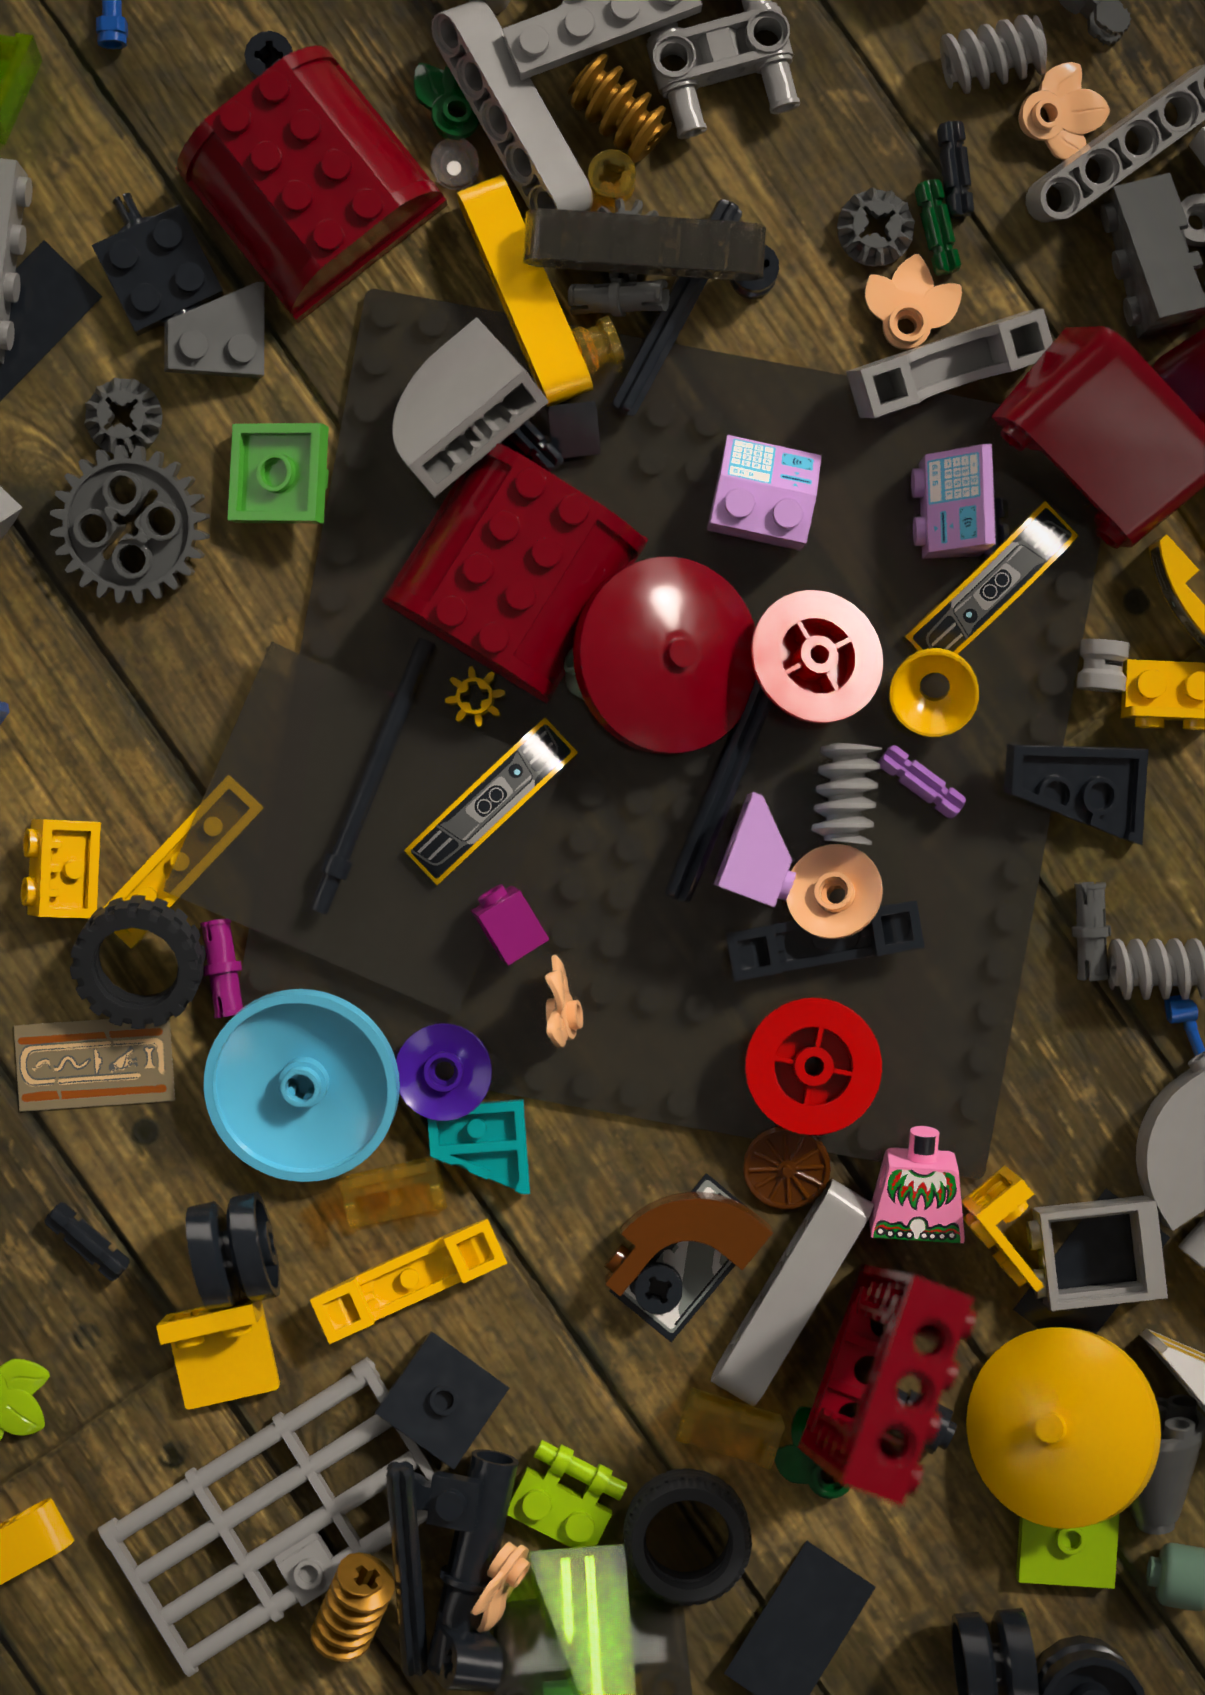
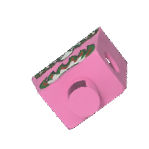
M928 1126L912 1127L910 1129L908 1148L891 1147L886 1149L871 1201L874 1203L869 1217L871 1238L964 1243L965 1235L955 1153L938 1150L939 1131Z

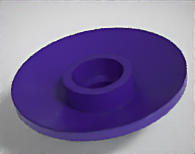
M440 1023L418 1030L403 1044L396 1059L400 1081L399 1093L402 1099L413 1111L432 1120L449 1121L469 1114L483 1101L491 1084L492 1065L485 1046L472 1032L458 1025ZM443 1061L449 1062L454 1068L453 1076L448 1079L441 1078L436 1071L438 1063Z

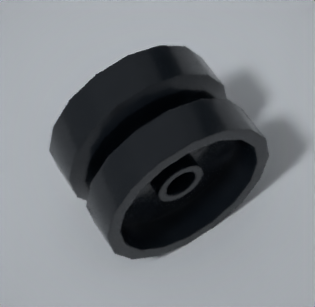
M258 1191L230 1198L226 1214L215 1201L187 1208L186 1237L189 1258L198 1293L204 1307L209 1312L234 1307L240 1297L241 1289L252 1302L271 1299L280 1295V1269L276 1243L266 1206Z
M1022 1608L997 1610L991 1620V1638L988 1626L979 1612L952 1615V1653L958 1695H1039L1036 1657L1030 1627Z
M1078 1635L1060 1639L1045 1649L1036 1661L1039 1695H1145L1143 1687L1118 1650L1099 1638Z

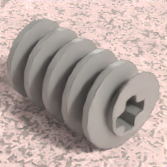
M1018 15L1014 21V26L1008 19L999 20L995 30L989 24H983L977 29L976 35L971 29H963L958 35V40L952 34H943L940 38V57L945 81L950 89H952L954 82H958L963 93L969 94L972 78L977 77L981 87L985 90L989 89L990 74L994 72L1002 85L1008 84L1010 68L1015 69L1020 80L1026 79L1028 64L1033 63L1039 75H1044L1046 72L1047 44L1039 17L1033 15L1032 20L1028 15Z
M833 743L820 748V754L833 761L832 763L819 766L817 773L831 780L828 783L816 786L815 792L828 798V802L814 805L813 811L826 817V821L813 824L811 831L823 836L826 841L872 845L871 840L859 835V831L874 827V822L862 816L861 811L876 808V802L864 797L863 792L878 788V783L865 777V773L880 769V764L868 758L867 754L882 750V748L849 743Z
M1172 938L1168 940L1164 947L1161 940L1151 939L1145 947L1140 939H1132L1127 947H1125L1123 941L1113 939L1110 941L1107 955L1109 987L1113 990L1114 986H1119L1124 1000H1130L1134 986H1139L1143 1000H1149L1153 986H1158L1162 999L1168 1000L1172 986H1178L1182 1000L1189 999L1192 986H1197L1200 998L1205 999V944L1202 945L1201 941L1197 938H1191L1183 946L1178 938Z

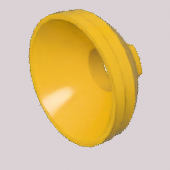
M928 648L917 651L907 657L898 666L890 685V703L898 720L907 729L928 737H941L961 729L972 718L979 701L978 681L969 663L958 654L941 648ZM930 673L944 675L950 684L948 692L938 698L926 696L920 687L924 676Z

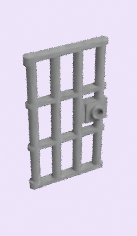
M368 1357L351 1367L353 1372L284 1415L282 1412H279L272 1417L273 1423L199 1470L194 1467L185 1472V1479L120 1520L114 1517L98 1528L101 1539L108 1550L114 1555L180 1667L188 1677L199 1671L198 1666L269 1620L272 1619L274 1622L282 1619L284 1617L283 1612L298 1602L301 1606H304L328 1591L340 1561L348 1554L361 1552L373 1555L392 1543L390 1521L360 1539L346 1516L348 1512L387 1488L386 1474L389 1464L337 1497L333 1495L320 1472L393 1426L375 1414L311 1456H309L295 1433L296 1430L368 1384L381 1403L388 1390L382 1382L374 1362ZM398 1431L409 1451L392 1462L408 1461L413 1465L414 1470L420 1467L427 1480L431 1482L432 1475L438 1471L426 1451ZM284 1439L298 1464L222 1511L208 1486ZM309 1480L323 1506L248 1553L233 1528ZM196 1494L210 1520L140 1565H137L123 1540ZM417 1510L418 1526L427 1520L428 1511ZM332 1522L336 1524L349 1546L335 1556L332 1555L318 1531ZM221 1536L236 1561L163 1607L148 1582ZM275 1560L277 1567L288 1583V1586L274 1595L259 1572L260 1568ZM244 1578H247L261 1603L188 1649L173 1624Z

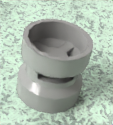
M1082 639L1079 655L1084 659L1083 670L1077 676V689L1098 692H1125L1127 677L1122 670L1123 662L1129 658L1130 643L1107 639Z

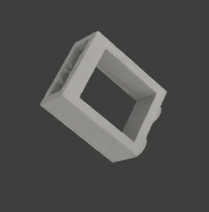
M1143 1195L1032 1208L1034 1221H1027L1026 1223L1027 1238L1030 1250H1037L1039 1269H1033L1032 1271L1044 1285L1038 1292L1034 1290L1036 1299L1043 1298V1303L1051 1311L1168 1298L1157 1201ZM1129 1214L1137 1281L1058 1289L1051 1222Z

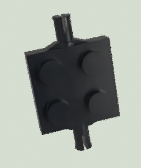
M131 193L122 194L124 202L130 211L129 213L126 211L119 196L112 201L125 226L117 234L93 244L92 247L137 336L158 326H165V322L168 319L224 296L223 290L180 205L155 216L142 218L132 199Z

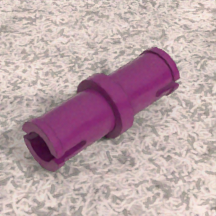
M231 918L201 922L200 927L202 928L207 966H204L203 970L204 976H209L215 1012L214 1019L234 1016L243 1008L238 971H242L241 961H236Z

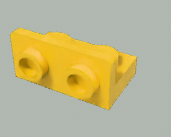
M1127 659L1123 662V673L1127 680L1126 691L1122 692L1121 718L1135 719V727L1164 728L1165 720L1183 721V729L1205 730V663Z
M32 819L31 829L27 828L25 830L23 838L24 856L30 858L29 877H24L21 885V901L23 906H27L28 915L36 917L90 918L97 910L101 822Z

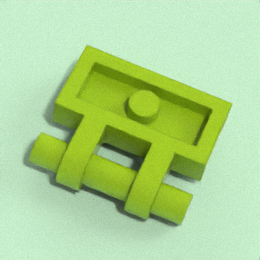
M541 1440L533 1457L549 1466L544 1475L528 1466L526 1467L512 1494L508 1516L591 1557L612 1516V1509L597 1501L602 1493L620 1501L628 1483L612 1476L613 1470L601 1464L595 1467L573 1456L574 1450L562 1444L557 1448ZM564 1473L587 1484L583 1494L559 1483Z

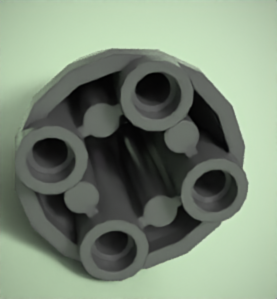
M1173 1395L1168 1399L1155 1397L1161 1422V1442L1158 1460L1148 1484L1129 1506L1132 1517L1136 1520L1137 1528L1148 1534L1161 1535L1174 1530L1175 1522L1178 1521L1204 1441V1416L1197 1410V1400L1188 1395Z

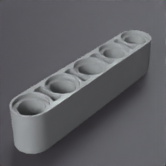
M473 0L436 14L432 20V34L436 46L538 224L544 228H551L590 211L593 206L591 186L530 77L520 81L502 37V27L490 7L482 0Z
M1205 64L1187 71L1034 182L1026 194L1028 213L1040 222H1053L1073 216L1205 120ZM1167 102L1172 103L1177 110V121L1174 126L1170 125L1164 116V108ZM1128 130L1133 131L1139 140V147L1135 154L1130 153L1125 145V136ZM1090 158L1094 159L1100 168V176L1096 183L1091 182L1085 172L1086 163ZM1051 186L1055 187L1061 195V205L1057 211L1051 210L1046 202V194Z
M834 1179L828 1181L825 1190L813 1203L720 1358L712 1374L711 1382L751 1406L757 1404L865 1226L873 1210L874 1203Z

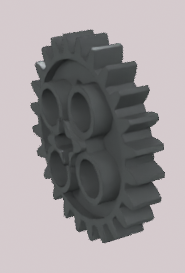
M117 445L114 450V460H111L105 450H97L96 460L98 465L94 466L88 460L81 459L78 462L84 475L80 477L72 473H66L64 477L73 488L70 492H55V495L65 502L64 509L50 510V515L63 520L62 527L50 531V535L64 537L65 544L59 547L55 553L56 555L70 554L73 558L65 569L67 573L79 570L84 572L79 586L87 587L95 581L98 582L96 596L99 598L105 597L112 588L114 589L116 603L125 602L129 591H132L136 603H143L146 599L147 588L156 599L163 598L164 588L162 583L165 582L174 590L179 589L181 583L177 576L178 572L188 576L195 574L193 567L187 562L189 557L201 559L205 556L200 549L195 547L196 540L210 539V534L197 529V523L210 518V514L196 512L195 505L203 501L205 496L204 494L190 495L187 491L196 480L193 476L180 480L176 477L180 471L181 463L173 462L166 468L162 467L164 461L163 452L156 451L149 461H146L145 447L136 446L132 457L129 458L126 448L122 445ZM125 476L131 478L136 486V496L128 504L122 503L115 493L117 482ZM156 490L158 493L157 498L135 520L134 524L139 529V532L125 534L115 547L112 556L106 560L103 557L104 551L126 528L125 522L121 520L122 517L136 515L145 503L150 491ZM162 507L169 509L175 518V526L167 535L158 532L153 523L156 511ZM93 515L102 517L107 526V533L100 542L92 540L86 531V524ZM132 545L141 548L146 558L143 569L138 573L131 571L124 561L126 550Z

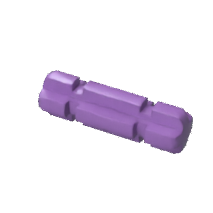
M890 746L879 760L880 768L891 776L895 774L899 776L898 781L928 804L935 803V809L947 818L955 817L966 802L965 796L953 787L946 788L945 781L918 761L913 760L911 762L907 759L909 755L898 746Z

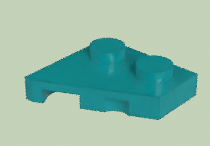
M524 1099L481 1102L469 1114L449 1121H437L427 1118L430 1157L467 1169L469 1173L486 1180L491 1179L515 1189L520 1194H530Z

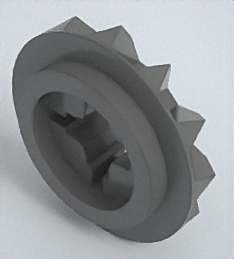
M872 187L867 191L854 194L842 208L837 222V234L842 248L853 260L867 266H885L898 260L907 251L912 242L915 221L910 213L908 202H903L894 194L893 190L883 191ZM867 214L872 215L876 220L891 216L884 228V232L887 235L886 239L884 237L881 238L877 233H873L870 236L867 234L862 239L860 238L869 224L866 217Z
M113 378L104 385L96 386L94 394L85 403L86 414L84 424L92 440L100 448L111 454H114L115 446L117 445L124 446L128 455H132L136 446H143L147 449L155 441L161 430L162 409L159 400L151 389L135 379ZM112 401L124 409L130 405L133 406L134 410L131 411L130 417L133 420L132 424L137 428L136 431L121 423L115 427L111 426V422L115 419V414L112 412L113 408L109 405Z

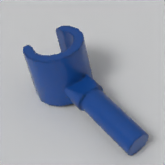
M1180 995L1170 996L1168 1000H1164L1165 1013L1169 1024L1183 1022L1184 1030L1194 1055L1196 1056L1205 1051L1197 1029L1198 1008L1194 1001L1191 999L1182 1000Z

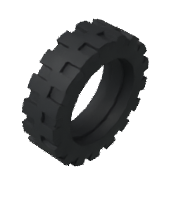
M133 895L130 900L123 901L122 897L110 901L107 907L97 909L85 923L71 951L73 963L70 967L72 979H77L78 986L76 991L82 1000L86 998L91 1003L89 1009L96 1015L100 1016L103 1013L105 1016L110 1017L108 1022L121 1026L122 1023L132 1024L131 1028L145 1029L146 1025L154 1023L155 1027L161 1026L168 1022L169 1017L174 1015L176 1018L186 1009L187 1004L195 997L204 975L203 962L206 958L205 947L199 943L201 936L195 924L189 925L186 921L188 916L179 908L174 911L167 907L168 902L156 898L153 902L145 900L146 896ZM128 928L142 929L154 933L164 939L175 953L178 964L177 978L169 988L161 993L144 996L124 991L114 985L103 972L99 952L104 939L114 931Z

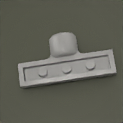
M562 0V4L556 9L503 28L502 37L521 81L701 12L702 3L701 0Z

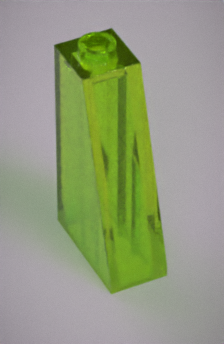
M624 1544L529 1551L528 1559L531 1563L532 1587L573 1695H636L628 1575Z

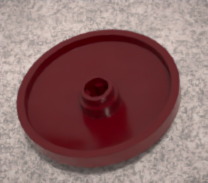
M656 557L619 569L605 579L592 593L580 614L576 626L573 644V664L579 690L590 712L615 738L631 747L650 753H683L703 748L717 741L728 733L741 719L756 679L751 660V642L755 624L750 611L741 596L727 580L707 566L692 560L678 557Z

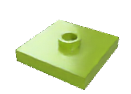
M1120 1513L1098 1524L1071 1529L1046 1527L1020 1517L1016 1567L1017 1581L1019 1583L1115 1589Z

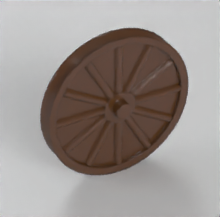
M781 1126L770 1128L759 1134L749 1145L744 1157V1177L748 1188L761 1202L778 1209H796L810 1204L823 1193L830 1178V1158L822 1141L816 1135L795 1133Z

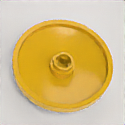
M1049 1327L1026 1332L1005 1343L987 1360L979 1372L970 1393L966 1418L967 1438L976 1469L983 1482L1003 1505L1030 1522L1046 1527L1063 1529L1080 1528L1111 1519L1130 1506L1144 1490L1153 1474L1161 1442V1422L1154 1393L1137 1364L1122 1349L1104 1337L1085 1330L1064 1327Z

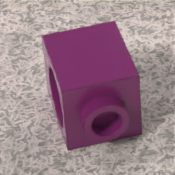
M500 884L486 891L477 899L480 905L471 910L498 957L508 966L550 940L521 891L512 885L505 889Z

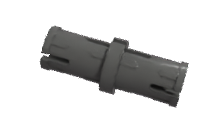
M612 278L611 283L571 284L568 290V305H576V307H571L570 309L572 315L611 313L613 317H625L627 315L626 312L667 311L670 295L669 289L662 290V288H667L668 285L665 279L626 282L624 278Z
M1094 882L1074 883V888L1076 889L1077 925L1072 926V936L1077 937V979L1083 981L1087 980V978H1089V981L1109 979V974L1107 973L1106 937L1111 936V926L1106 925V882H1096V884Z

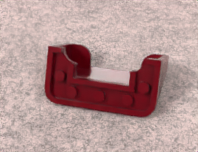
M1066 327L991 416L1003 428L1000 434L1009 445L1019 451H1023L1025 448L1042 451L1099 510L1094 516V521L1098 526L1095 532L1103 542L1115 549L1119 547H1133L1205 487V424L1129 342L1107 327Z

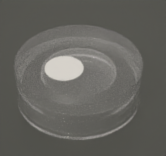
M448 138L441 141L431 155L433 175L437 182L447 189L461 190L467 188L476 180L480 169L476 149L464 139Z

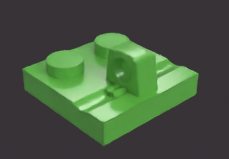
M321 423L232 424L227 520L235 523L324 524L325 490L328 488L329 474L327 469L329 426Z

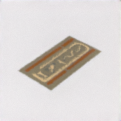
M170 1018L167 1023L155 1027L154 1023L147 1024L145 1029L131 1028L132 1024L122 1023L121 1026L114 1025L108 1022L109 1019L15 1025L14 1039L19 1111L175 1101Z

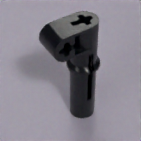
M478 1449L471 1452L467 1477L485 1480L479 1528L473 1533L455 1530L448 1564L443 1565L439 1573L444 1583L426 1664L445 1690L494 1692L499 1686L502 1677L503 1655L501 1647L489 1631L483 1633L476 1631L483 1618V1613L478 1615L471 1613L484 1589L492 1580L487 1575V1572L501 1548L519 1464L518 1460L513 1456L494 1450Z

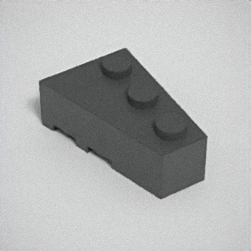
M1166 173L1113 186L1103 199L1104 204L1100 206V216L1105 232L1112 233L1116 251L1112 252V266L1118 280L1123 279L1127 298L1123 300V310L1127 324L1130 327L1135 326L1137 338L1195 324L1205 315V292L1203 293L1195 272L1196 269L1202 268L1203 262L1199 251L1189 253L1184 229H1188L1189 224L1171 174Z

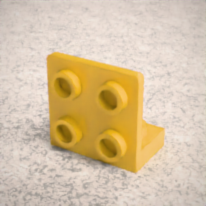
M1004 1165L961 1200L969 1212L963 1217V1220L988 1249L996 1245L999 1250L992 1255L993 1258L1019 1288L1027 1282L1038 1292L1044 1285L996 1226L1002 1220L1005 1223H1009L1019 1217L1029 1206L1026 1201L1034 1195L1024 1180Z
M242 1297L238 1299L234 1307L209 1312L202 1306L165 1315L156 1325L160 1345L171 1343L186 1409L191 1410L275 1391L279 1388L280 1380L262 1301L252 1302L248 1297Z

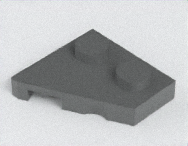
M264 282L253 283L168 319L164 326V372L258 379L263 377Z

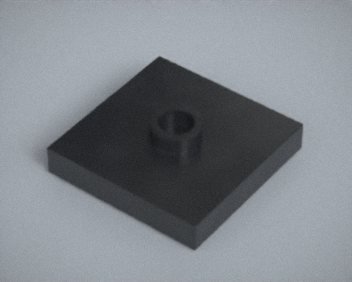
M429 1332L374 1413L454 1470L509 1390V1387L435 1333Z

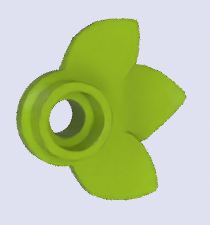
M11 1359L0 1366V1440L4 1435V1431L13 1435L25 1436L41 1431L45 1427L42 1409L37 1400L32 1396L50 1377V1372L43 1366L25 1359Z

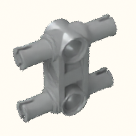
M741 0L744 8L742 13L687 28L678 27V23L674 22L650 31L651 36L647 40L646 47L652 65V78L658 87L659 93L663 98L669 100L678 139L692 138L707 131L696 90L700 87L758 73L763 78L771 114L785 113L800 105L789 67L794 56L789 40L790 24L782 14L781 7L771 0ZM768 30L773 32L779 41L772 46H764L756 41L754 35L760 31ZM669 55H676L685 61L686 66L679 71H669L662 66L661 61Z

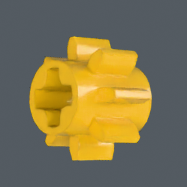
M470 666L468 669V679L461 682L457 678H450L457 691L456 696L445 698V703L450 705L458 704L461 710L457 713L455 719L457 722L460 723L467 715L474 716L477 727L481 728L483 725L482 716L488 712L493 716L500 717L499 710L493 706L494 700L506 696V692L501 689L492 690L490 687L495 678L494 672L491 671L484 679L477 678L476 671L473 666ZM478 684L481 692H489V699L482 700L481 709L473 710L469 702L462 701V696L470 694V686Z

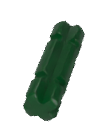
M939 179L923 181L917 184L915 195L918 207H923L920 216L928 249L934 252L933 257H931L933 270L937 276L950 275L959 271L961 261L958 249H953L954 242L956 241L947 204H942L943 198H945L942 183Z

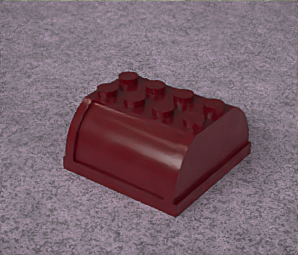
M318 45L305 47L282 57L205 118L185 143L180 152L176 167L179 175L297 323L306 318L448 205L442 192L431 181L346 74L326 47Z
M498 443L457 479L397 578L386 592L382 603L547 705L565 676L564 660L568 652L573 648L576 626L586 602L596 588L610 575L623 567L635 563L649 539L638 533L627 522L599 502L518 452Z

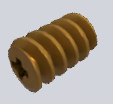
M604 52L592 60L579 73L567 93L572 95L571 106L575 110L587 107L585 119L589 123H596L602 120L599 131L603 136L608 137L616 133L613 143L617 149L622 150L630 146L627 155L628 160L632 163H637L657 146L670 129L672 122L664 126L660 123L666 110L663 105L651 112L646 110L652 96L649 92L637 99L632 97L637 85L635 79L628 81L622 86L618 83L623 71L620 65L609 72L604 70L609 55Z
M357 1552L348 1554L340 1561L310 1630L311 1641L315 1649L324 1657L334 1661L349 1662L360 1658L368 1650L395 1591L394 1577L382 1560L371 1554Z

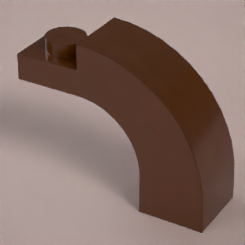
M684 1192L660 1198L638 1210L622 1225L621 1235L629 1240L632 1245L627 1248L621 1244L604 1265L609 1270V1273L606 1275L605 1285L621 1296L656 1253L671 1244L683 1241H694L709 1245L743 1271L773 1234L772 1227L745 1205L722 1195L706 1192Z

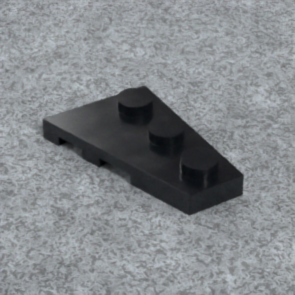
M1007 744L1004 793L1131 843L1143 845L1149 749Z

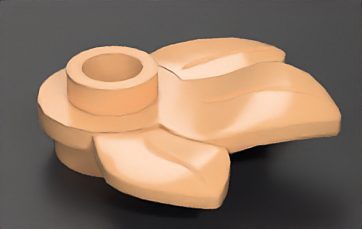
M1074 62L1063 63L1048 70L1041 79L1039 90L1025 98L1018 115L1021 130L1035 140L1044 141L1053 156L1063 161L1087 145L1084 134L1090 133L1102 126L1110 113L1109 105L1100 94L1091 89H1081V65ZM1041 107L1048 114V122H1045L1041 117Z
M914 254L906 259L895 271L892 280L884 276L871 274L865 288V300L869 311L883 322L882 329L886 340L892 346L901 350H911L919 347L928 338L930 330L949 324L956 315L962 297L960 284L947 283L934 287L930 271L919 254ZM901 319L912 321L915 328L914 332L911 334L902 333L898 329V321Z
M552 955L553 971L545 975L546 982L554 995V998H549L546 1002V1032L552 1043L557 1048H562L567 1040L575 1038L576 1029H582L583 1011L579 1000H573L569 993L568 980L562 961L557 955Z
M508 1542L492 1561L487 1575L492 1580L488 1583L471 1611L473 1615L483 1613L481 1623L476 1629L479 1633L489 1631L501 1619L506 1608V1599L510 1597L529 1571L531 1563L526 1560L529 1549L524 1545L516 1547L511 1542Z

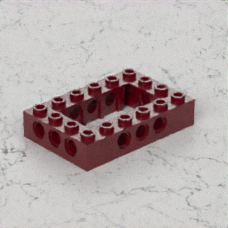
M862 1264L798 1448L841 1484L903 1506L906 1496H914L919 1487L923 1474V1465L918 1464L924 1443L931 1444L938 1432L941 1414L936 1412V1408L942 1391L948 1393L955 1382L959 1363L954 1361L953 1358L959 1341H966L973 1329L976 1311L972 1310L971 1306L974 1298L914 1275ZM871 1319L887 1324L884 1335L876 1336L870 1326ZM916 1335L937 1344L931 1351L920 1353L915 1346L914 1337ZM872 1356L875 1361L868 1381L859 1382L854 1374L855 1364L861 1357ZM914 1375L920 1383V1394L912 1403L901 1404L897 1398V1385L904 1377ZM847 1403H856L858 1410L855 1419L839 1414L838 1412L841 1407ZM892 1427L899 1428L903 1441L897 1440L884 1431Z

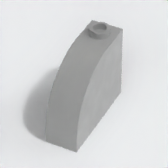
M476 317L432 354L407 384L394 414V444L401 458L430 493L436 497L549 401L526 370Z
M1205 1051L1193 1057L1188 1062L1190 1069L1171 1081L1153 1100L1141 1123L1137 1139L1136 1165L1141 1188L1144 1195L1157 1201L1159 1220L1161 1224L1172 1231L1205 1210Z

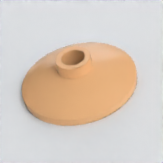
M843 844L820 846L805 854L792 869L796 876L786 899L787 906L797 924L814 936L824 939L849 937L865 928L879 910L883 895L880 873L873 861L865 853L854 847ZM842 889L845 891V898L841 902L831 903L829 901V896L834 890Z

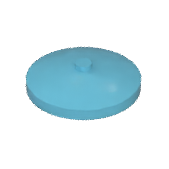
M290 989L262 996L243 1007L218 1034L209 1051L204 1071V1097L207 1111L214 1128L226 1146L252 1168L266 1175L288 1181L312 1182L326 1180L344 1174L360 1165L378 1148L386 1136L394 1119L399 1100L400 1081L397 1062L383 1032L367 1014L352 1003L338 996L317 990Z

